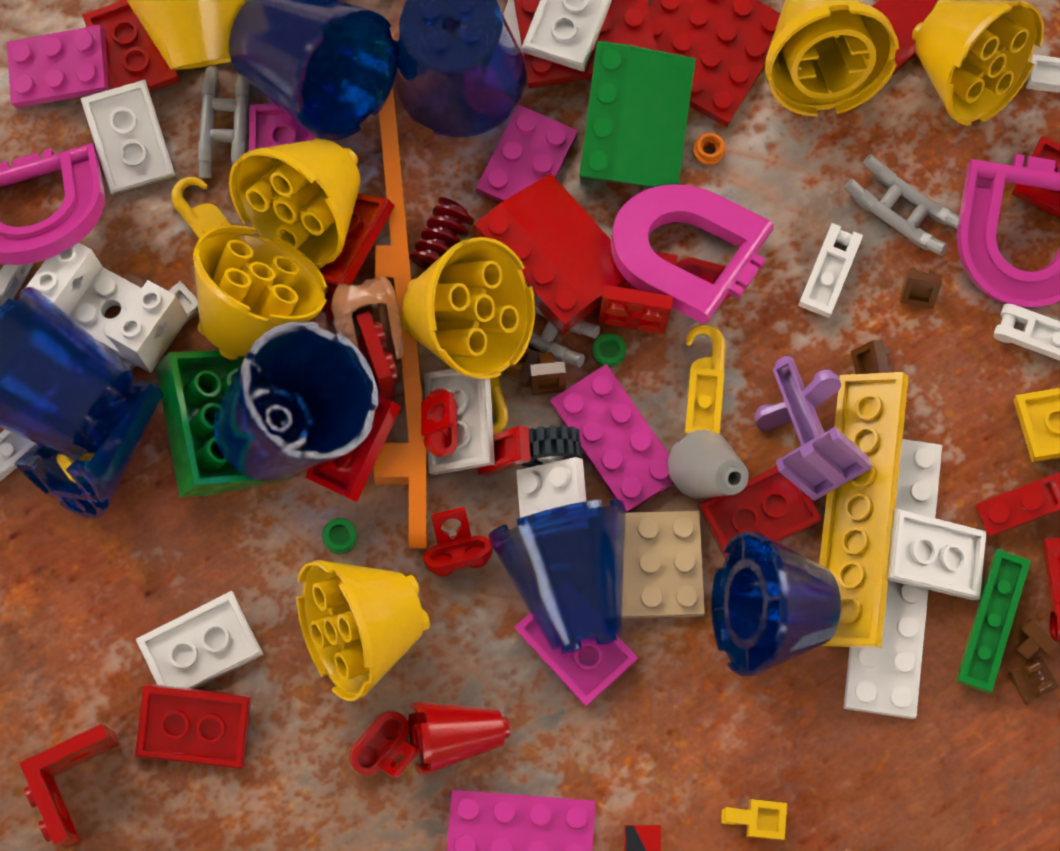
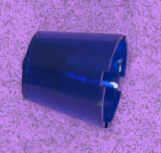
M248 0L239 11L233 23L229 39L230 59L237 73L309 133L320 139L330 141L345 139L361 130L360 124L370 114L374 116L378 114L393 87L399 60L398 41L393 39L390 31L391 24L384 16L373 10L337 0Z
M407 0L402 9L399 22L395 83L401 104L409 116L416 123L419 122L425 127L434 130L436 134L456 138L483 134L504 122L510 116L509 113L515 107L518 100H521L526 82V69L522 52L497 0Z
M27 287L22 289L20 294L22 297L19 300L14 301L9 298L0 306V427L69 459L77 460L102 440L115 417L125 407L126 398L133 382V372L44 293L34 287Z
M304 321L289 322L268 330L251 346L220 401L214 417V434L217 445L225 459L237 471L256 480H282L342 457L366 439L373 427L374 413L378 407L377 385L365 357L351 341L340 333L335 335L319 328L317 323Z

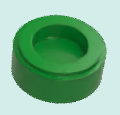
M604 333L596 338L593 343L592 356L599 366L603 367L607 364L609 368H615L624 361L626 344L619 335Z
M336 518L325 525L322 539L325 547L330 552L342 555L353 550L357 544L358 534L352 522L344 518Z

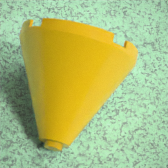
M785 0L766 57V79L774 98L783 107L792 112L806 116H818L817 110L834 108L836 114H839L868 101L885 86L897 65L894 58L896 49H899L898 38L890 21L883 13L859 0Z

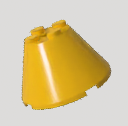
M939 0L924 22L916 25L912 32V39L916 41V54L950 117L962 125L971 126L975 120L979 119L985 122L995 116L1008 105L1022 88L1035 65L1030 62L1036 45L1038 47L1042 46L1044 23L1040 11L1024 1Z
M322 137L250 150L236 160L231 168L229 190L232 202L243 224L249 221L256 232L267 239L272 240L275 235L289 242L294 248H298L320 269L325 264L333 262L342 252L360 189L361 179L356 165L358 158L351 149L342 148L338 144Z
M238 225L219 226L206 231L199 238L193 253L200 320L198 331L219 348L222 356L231 360H235L239 356H253L265 350L316 317L323 309L327 300L324 293L327 288L325 279L317 266L303 252L275 235L270 240L254 234L255 228Z
M477 237L455 244L418 278L412 279L409 282L403 299V314L400 318L403 330L409 332L415 340L464 376L475 379H490L502 375L501 372L510 365H516L528 347L534 327V292L532 286L527 287L521 270L525 268L522 261L508 246L495 239Z
M323 560L308 562L299 572L297 581L298 583L303 582L302 595L296 597L299 622L306 646L321 677L326 675L330 677L336 687L332 688V691L343 700L355 701L363 698L419 640L423 631L428 630L430 627L429 617L426 611L422 609L418 597L419 586L417 580L412 575L404 576L402 573Z

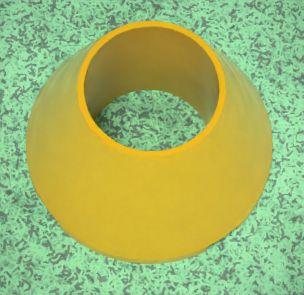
M127 0L171 70L200 68L244 58L255 0Z

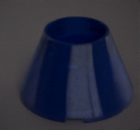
M741 532L728 542L723 550L724 553H728L723 568H716L714 574L711 616L719 651L726 652L731 661L727 663V666L734 673L741 676H758L822 646L832 639L840 620L841 596L838 583L829 569L759 532Z

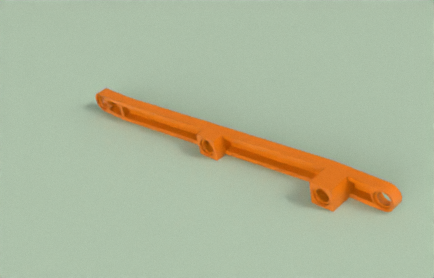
M378 33L377 97L386 197L395 207L388 218L391 245H375V279L385 276L391 282L393 288H395L396 303L399 307L401 318L403 314V299L408 284L411 281L395 109L394 33ZM401 327V336L404 343L403 357H401L409 443H384L374 465L375 485H409V549H427V449L424 446V436H421V402L423 400L417 340Z

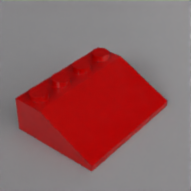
M551 173L504 200L474 224L475 238L486 237L500 241L519 257L525 267L521 270L527 287H533L535 306L562 336L601 304L604 284L622 287L628 282L620 273L613 260L611 239Z

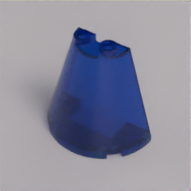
M114 380L19 458L14 465L43 493L47 495L50 492L53 496H57L61 500V506L83 517L99 518L108 509L164 394L152 382L135 383L131 381L128 383L127 381ZM62 439L77 440L84 453H94L90 461L75 460L66 469L75 482L68 478L56 460L57 455H61V452L65 451V447L61 443Z
M593 500L548 509L516 519L515 528L508 529L507 524L502 525L491 531L488 535L493 549L552 650L561 648L562 654L571 653L583 649L582 642L595 639L597 646L617 641L616 635L621 634L626 507L622 500H609L610 506H603L602 500Z

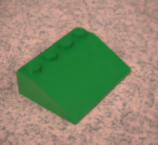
M597 41L579 178L649 188L662 185H679L696 58L632 45Z
M266 349L253 356H239L235 360L225 358L220 354L219 350L169 352L155 368L180 498L215 495L289 480L291 478Z

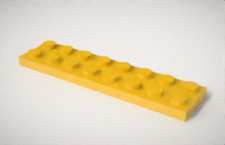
M904 372L840 375L841 388L838 391L834 427L870 458L873 468L827 493L811 643L816 646L882 647L889 557L909 376Z

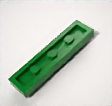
M1000 549L994 551L955 682L988 694L993 691L1031 560Z

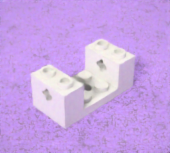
M80 243L54 257L46 259L24 289L42 313L150 373L189 318L176 295L147 280L142 288L102 267L93 251ZM115 305L121 307V312L117 317L112 319L105 318V312L109 307Z

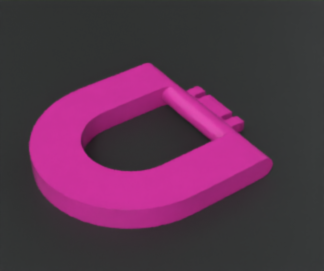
M94 143L54 154L51 148L43 150L44 157L41 158L39 152L13 159V166L11 167L8 161L0 163V188L62 170L65 197L60 208L42 222L25 227H13L3 224L0 216V264L24 265L49 259L77 244L94 228L102 215L105 205V192L99 156Z
M1020 154L1014 155L1013 165L970 159L957 228L958 253L968 277L984 294L1003 304L1031 308L1046 306L1060 301V247L1055 258L1046 267L1035 272H1027L1011 266L1002 257L996 241L1004 183L1010 182L1060 191V162L1058 163L1057 172H1055L1056 160L1028 156L1026 167H1024L1025 155Z
M662 185L638 193L622 206L613 225L611 253L620 273L636 289L673 296V309L698 322L707 323L727 294L740 299L744 290L747 289L758 273V270L764 265L765 259L756 253L773 231L774 225L770 220L711 191L689 185ZM666 223H689L739 247V250L716 282L711 284L659 257L650 246L648 240L650 233Z

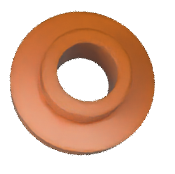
M715 133L700 135L693 145L694 157L704 165L718 164L723 160L726 153L724 140ZM705 147H712L715 153L707 154L703 149Z

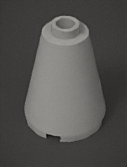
M705 429L694 430L687 433V436L680 442L677 441L672 447L668 458V474L675 486L683 494L697 499L727 496L741 492L747 485L749 475L746 466L721 435Z

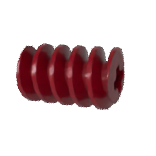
M446 197L438 198L439 205L433 208V216L427 220L428 228H424L421 231L422 239L416 241V251L411 252L409 255L413 263L425 270L447 252L451 246L461 242L456 237L457 235L468 236L469 231L462 225L463 223L473 225L475 222L474 218L468 214V211L463 206Z

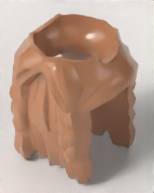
M385 276L371 280L366 279L359 286H349L345 283L339 284L335 289L331 303V311L334 316L333 326L336 328L335 334L340 339L339 344L342 347L341 356L350 365L361 366L352 314L359 308L372 304L378 305L380 321L388 349L386 352H391L392 357L394 356L395 359L403 357L404 343L401 336L402 324L399 307L396 303L395 290Z

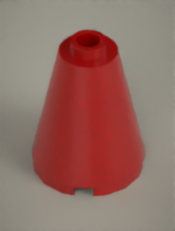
M420 701L410 704V707L416 711V713L409 714L408 723L410 745L419 751L421 763H414L418 774H429L504 745L505 738L510 736L508 718L506 716L502 717L499 710Z

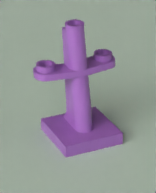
M792 357L778 359L775 362L773 372L784 402L776 405L764 404L756 410L754 420L757 427L765 431L773 430L790 421L793 422L801 446L776 460L777 468L783 476L815 501L873 467L870 458L836 427L824 432L815 411L816 407L840 390L841 382L838 375L831 370L819 371L814 375L813 381L805 388L794 359Z

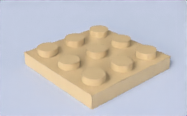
M699 511L595 513L598 615L602 619L704 616Z

